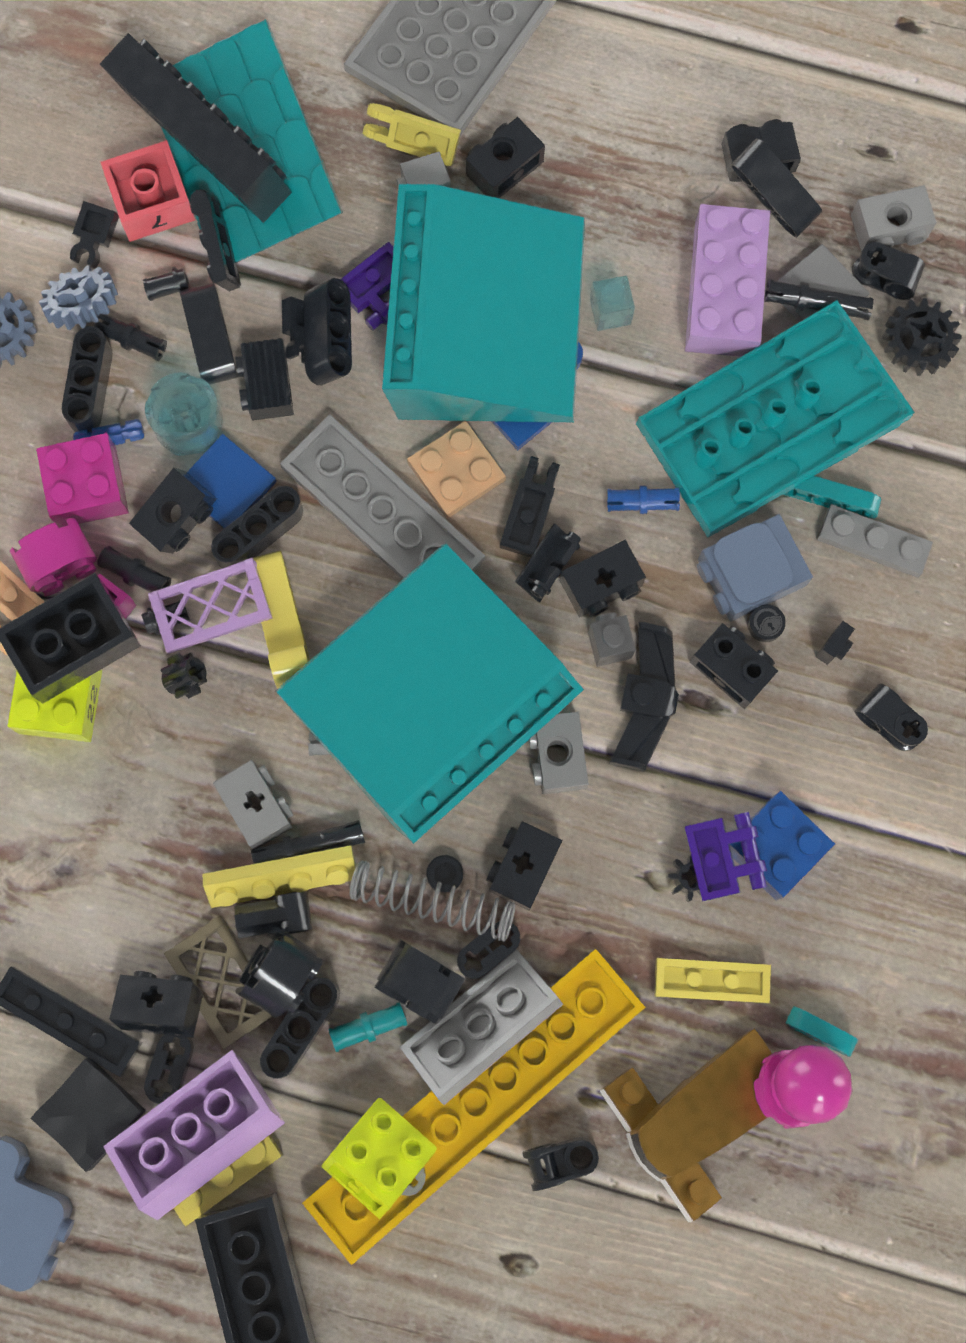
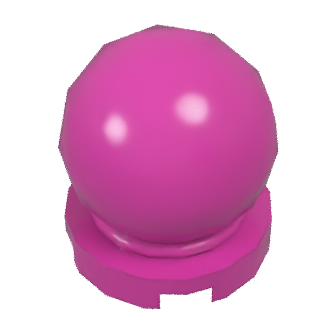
M804 1045L793 1050L774 1052L763 1059L762 1063L764 1065L760 1070L759 1079L754 1081L756 1101L762 1113L767 1118L772 1117L777 1123L783 1125V1128H801L810 1124L827 1123L847 1108L853 1092L851 1073L842 1057L827 1047Z

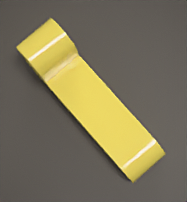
M281 550L253 558L257 563V570L273 619L261 622L269 651L268 660L277 689L310 661Z

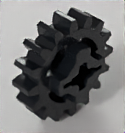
M923 298L919 306H916L915 302L911 299L907 302L905 309L898 306L893 316L888 318L885 324L888 329L883 333L882 339L890 342L884 348V352H894L895 356L891 363L894 365L900 361L903 362V372L906 373L911 367H914L917 376H921L925 368L928 369L931 375L935 374L939 366L946 368L951 362V358H954L959 351L956 345L962 339V335L954 332L960 323L959 321H949V317L952 314L951 310H947L944 313L939 311L941 307L940 302L935 303L933 307H929L927 298Z

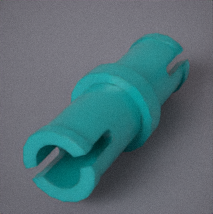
M397 1002L395 1005L369 1015L367 1012L359 1014L360 1018L335 1028H329L328 1031L337 1053L339 1050L365 1040H369V1043L376 1041V1036L402 1026H407L408 1024L401 1004Z

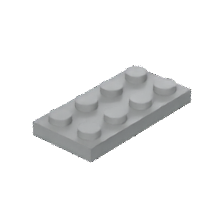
M516 949L449 1006L442 1019L439 1018L436 1024L430 1021L400 1048L438 1100L445 1105L559 1009L563 1003Z

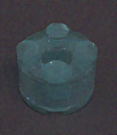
M179 372L169 374L154 384L151 389L152 392L145 403V415L157 440L171 453L178 456L200 453L212 446L222 435V410L213 389L205 380L190 376L188 373ZM183 412H188L186 416H181Z

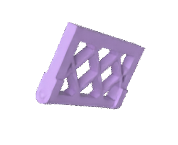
M253 557L148 593L149 601L151 602L168 654L273 619L257 570V563ZM246 572L248 582L244 590L226 582L228 577ZM218 582L209 602L191 594L193 589ZM223 586L241 594L232 613L214 605ZM181 593L184 594L174 614L166 610L163 602L164 599ZM189 597L206 605L197 625L179 617ZM246 597L255 600L258 611L242 617L237 616ZM211 609L229 616L227 622L206 629L202 628ZM178 620L194 628L192 634L175 639L173 628Z

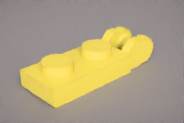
M377 103L368 104L367 114L370 117L390 123V128L388 130L383 126L366 124L363 129L364 136L385 143L386 147L418 157L440 151L444 165L452 166L461 133L460 129L397 109L394 111L391 107Z

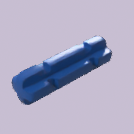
M139 419L125 421V425L122 426L121 423L92 428V432L89 433L87 430H82L73 434V440L108 433L114 445L126 443V439H130L131 442L142 440L144 438V428Z

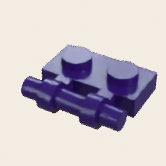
M389 241L340 279L347 285L350 291L351 307L358 314L368 306L374 311L365 319V323L372 331L381 324L387 325L389 301L384 303L380 296L387 292L391 286L394 247Z
M749 812L734 815L737 830L726 832L723 818L684 826L702 901L741 893L738 877L749 875L752 890L767 887L764 876L767 868L765 860H760L755 839L759 837L756 826L752 827ZM741 843L746 864L734 865L729 844Z

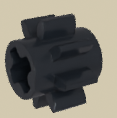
M179 652L167 658L168 666L161 669V680L164 688L169 693L175 694L176 699L185 695L189 699L200 694L201 688L199 686L207 682V671L203 662L199 658L193 657V653L182 656Z
M691 854L689 855L685 865L678 859L674 860L673 864L678 870L676 873L666 875V878L674 880L676 885L671 893L673 895L680 891L686 893V901L690 902L693 899V892L697 891L701 895L698 881L692 884V887H688V881L682 880L681 877L689 869H692V874L696 876Z

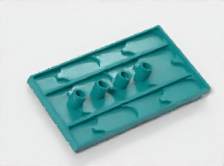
M266 19L247 27L227 39L218 41L214 45L194 55H190L173 65L187 83L190 81L195 85L211 105L214 103L229 118L228 121L234 127L236 125L239 126L251 138L252 143L258 149L261 147L276 162L275 165L287 176L284 183L292 193L263 223L162 128L188 198H191L193 191L201 189L219 200L236 263L343 213L270 25ZM196 216V219L198 221L197 224L199 226V229L201 230L199 217Z
M838 300L640 416L636 425L642 435L645 436L647 443L661 465L664 466V470L675 487L679 488L683 500L697 522L700 523V527L707 538L754 513L761 506L789 492L805 480L851 456L860 448L898 428L902 423L908 421L915 412Z

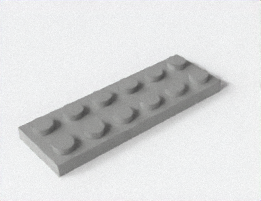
M330 414L280 463L281 468L402 580L443 544H447L473 572L485 560V555Z

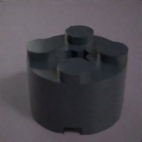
M275 927L267 935L273 939L268 947L260 944L247 963L239 979V982L245 986L236 988V994L275 1018L284 1015L286 1011L292 1014L298 1008L304 997V993L300 990L307 978L311 980L315 977L323 963V960L317 957V951L279 927Z
M400 939L377 977L378 982L374 988L406 1005V1008L436 1024L439 1018L442 1019L465 978Z

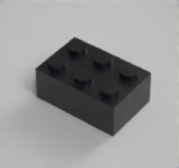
M96 573L0 628V642L31 696L42 704L141 646L107 587Z

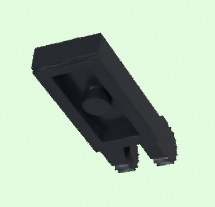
M196 189L195 192L193 191L191 198H189V203L191 204V212L198 216L200 220L201 230H199V238L203 247L207 250L209 258L207 271L213 283L230 292L240 288L241 282L227 224L220 207L221 204L219 200L214 196H210L205 190Z
M534 456L530 457L524 479H520L500 542L501 549L531 557L537 549L554 496V485L560 468V464L552 462L547 472L545 485L532 482L539 467V458Z

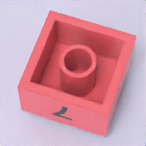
M167 140L100 162L129 242L195 221Z

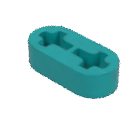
M793 1006L785 1022L792 1029L847 1057H851L858 1042V1039L851 1034Z

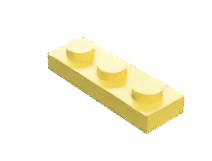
M656 958L654 997L770 1003L771 965Z
M269 1135L173 1209L186 1227L283 1156L282 1152Z

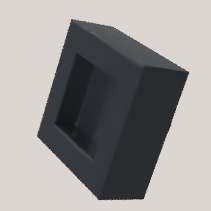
M842 621L823 645L816 658L826 665L835 657L842 660L854 643L849 640V637L855 628Z

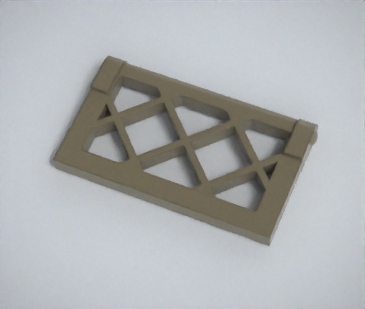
M221 916L213 918L208 924L164 953L176 974L193 979L194 984L198 988L199 980L219 983L215 1006H211L203 994L200 1012L224 1049L270 1018H274L264 1010L257 1014L246 1013L248 1001L244 998L241 1011L220 1007L224 985L234 987L245 986L244 984L225 981L230 958L235 959L242 972L249 962ZM218 932L227 947L226 953L207 950L208 937ZM201 943V947H200V948L195 947V946H197L198 944ZM189 950L199 952L195 974L189 972L180 958ZM204 953L225 957L221 979L200 976ZM219 1011L240 1015L238 1026L228 1033L218 1018ZM244 1017H250V1019L244 1022Z

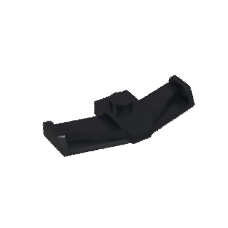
M638 622L640 676L627 674L620 711L633 715L609 764L645 772L671 716L676 713L679 694L675 687L673 632L664 626Z

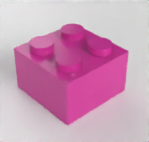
M108 433L36 448L48 515L53 522H56L59 528L68 526L65 519L75 518L78 524L129 513L116 446Z

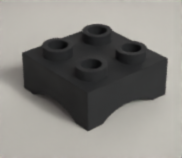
M87 1058L80 1063L64 1084L30 1119L56 1140L74 1161L87 1172L93 1170L107 1154L103 1146L134 1124L146 1110L104 1069Z

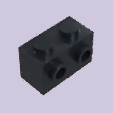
M722 623L694 654L690 663L745 710L776 675L778 670L774 667L775 662L768 654L762 650H757L756 652L746 643L747 638L740 630L733 626L728 628Z

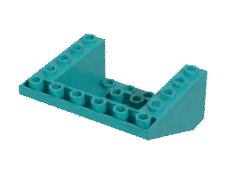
M399 184L382 390L398 420L574 423L585 237L584 217L436 184Z
M443 544L275 690V692L393 827L414 844L584 689L545 644L447 544Z

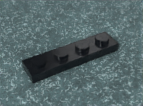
M10 966L0 982V1006L119 1077H123L143 1043L16 967Z

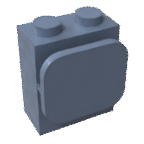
M780 514L761 523L750 524L721 538L716 544L701 551L698 558L699 563L697 564V570L704 583L709 582L715 592L713 600L716 608L721 615L726 614L730 622L753 612L761 605L770 604L806 587L813 578Z

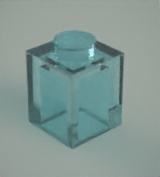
M627 275L593 282L590 303L597 331L631 325L635 306Z

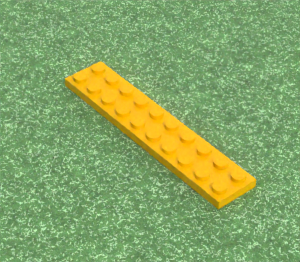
M596 949L550 987L563 1003L559 1009L445 1105L430 1091L402 1116L437 1148L436 1152L424 1166L426 1179L418 1193L411 1196L400 1195L392 1207L380 1219L333 1177L302 1202L351 1265L646 1008ZM416 1178L411 1182L414 1186L418 1184Z

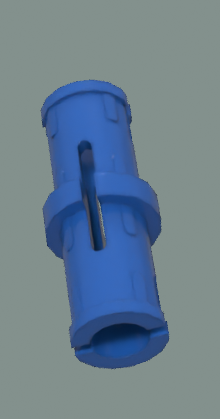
M647 485L639 486V489H607L608 512L640 511V514H647V510H680L679 488L647 489Z

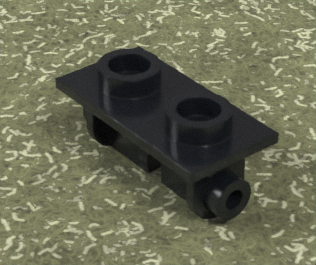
M553 523L515 582L540 603L545 594L549 595L551 593V586L573 553L580 549L579 542L581 538L571 531L566 534L557 524Z

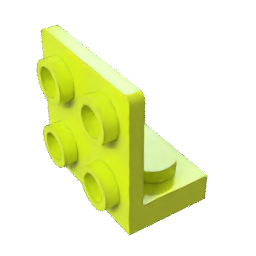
M378 1098L328 1156L321 1167L380 1219L436 1152L437 1148L382 1098Z

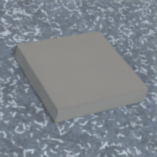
M823 244L778 280V282L799 285L800 282L808 283L810 288L866 298L869 295V292ZM782 304L798 322L818 312L817 310L804 308L803 311H798L794 309V306Z

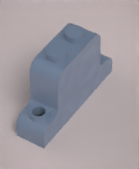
M6 1135L0 1137V1284L21 1292L30 1289L42 1280L48 1281L51 1278L58 1262V1258L54 1257L59 1242H66L73 1228L74 1220L70 1219L72 1203L66 1195L28 1180L24 1176L31 1159L28 1149L23 1142Z

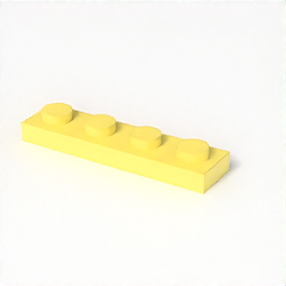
M350 845L202 874L203 887L211 908L231 906L245 901L267 899L281 894L304 892L312 888L343 884L351 881L356 863Z

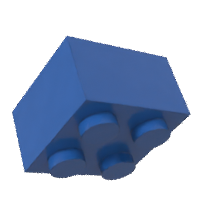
M782 791L772 796L751 818L752 827L756 826L759 837L755 839L760 860H765L767 871L764 872L767 887L763 889L775 900L784 898L835 845ZM741 843L729 844L733 859L739 865L746 864Z

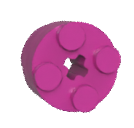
M75 518L65 519L68 526L61 528L58 527L56 522L41 527L18 541L21 549L17 550L13 547L10 549V554L31 592H43L44 596L47 597L61 591L65 587L62 583L73 576L80 580L97 570L94 565L97 557Z

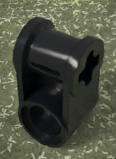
M872 242L864 247L860 257L853 264L852 274L861 285L884 292L895 299L911 300L915 295L925 263L916 255L901 252L883 243ZM878 251L879 253L876 257H874V253ZM868 271L871 272L868 277L865 276Z
M879 683L855 709L856 716L866 726L876 731L894 748L900 751L914 749L928 735V726L924 718L903 702L897 693L884 684ZM910 726L913 732L907 739L902 733L905 730L904 728Z
M576 1137L559 1143H549L522 1152L523 1158L528 1159L533 1176L532 1191L548 1189L563 1184L568 1180L587 1176L596 1169L599 1161L595 1144L590 1139L584 1137ZM585 1146L591 1150L592 1159L588 1165L579 1167L572 1163L570 1154L575 1147ZM540 1159L544 1160L547 1175L544 1174Z

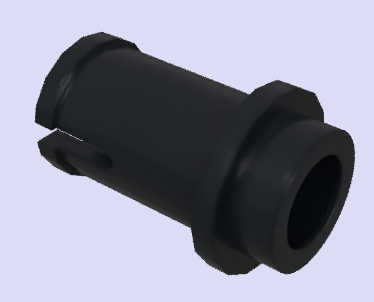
M173 267L172 272L143 279L144 289L149 301L180 293L181 290L190 288L184 268L178 270L176 267Z
M181 600L166 605V610L174 614ZM149 607L147 608L148 612L142 613L141 616L147 633L155 632L157 636L160 635L159 626L153 610ZM184 607L179 617L190 621L186 607ZM177 620L175 625L181 624L182 622Z

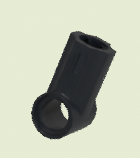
M307 892L275 896L274 900L234 906L235 926L238 938L240 939L269 934L275 927H279L288 934L313 930Z

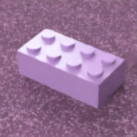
M700 204L694 228L685 352L742 357L760 346L770 221L769 210Z
M231 1050L103 1147L138 1209L158 1220L285 1124L249 1065Z

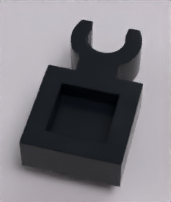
M83 201L72 233L81 240L72 247L70 259L79 264L82 254L89 252L87 265L95 269L100 262L99 245L109 248L119 219L118 213Z
M290 296L282 300V334L290 336V342L285 350L286 357L291 360L299 356L301 352V363L305 364L304 301Z

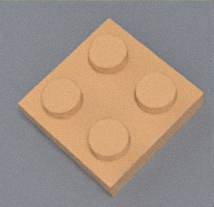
M466 421L407 458L408 465L447 519L506 481L505 474Z

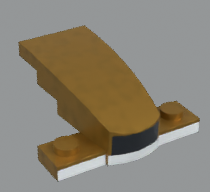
M755 1028L745 1033L722 1053L715 1055L690 1078L683 1080L659 1104L633 1067L626 1070L600 1090V1093L627 1131L626 1136L629 1146L637 1162L649 1175L657 1181H661L688 1223L698 1219L722 1199L699 1165V1162L735 1141L767 1118L756 1101L754 1081L759 1079L760 1070L764 1065L762 1063L763 1059L771 1055L772 1052Z

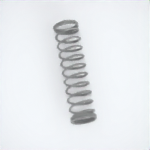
M361 860L354 870L349 890V896L352 900L357 901L361 897L363 903L366 904L375 895V902L378 907H382L389 900L391 910L396 911L404 902L406 915L412 914L418 906V913L421 919L426 918L433 911V919L435 923H439L447 913V922L450 927L455 926L462 916L464 931H468L476 920V929L479 935L486 932L490 923L493 939L498 938L499 941L502 940L504 942L509 935L515 913L514 901H507L499 923L498 933L495 936L498 897L495 899L485 927L480 931L484 893L481 894L475 914L466 928L465 917L470 895L469 889L466 891L458 916L451 923V907L456 889L455 885L452 886L446 907L437 920L436 907L441 888L440 881L437 883L431 905L423 916L422 898L427 883L426 877L423 878L419 896L409 912L407 910V899L413 878L412 874H409L404 894L399 904L394 908L393 891L398 878V870L394 871L390 890L381 904L379 903L378 893L384 867H380L375 888L367 900L364 898V888L368 878L370 863Z

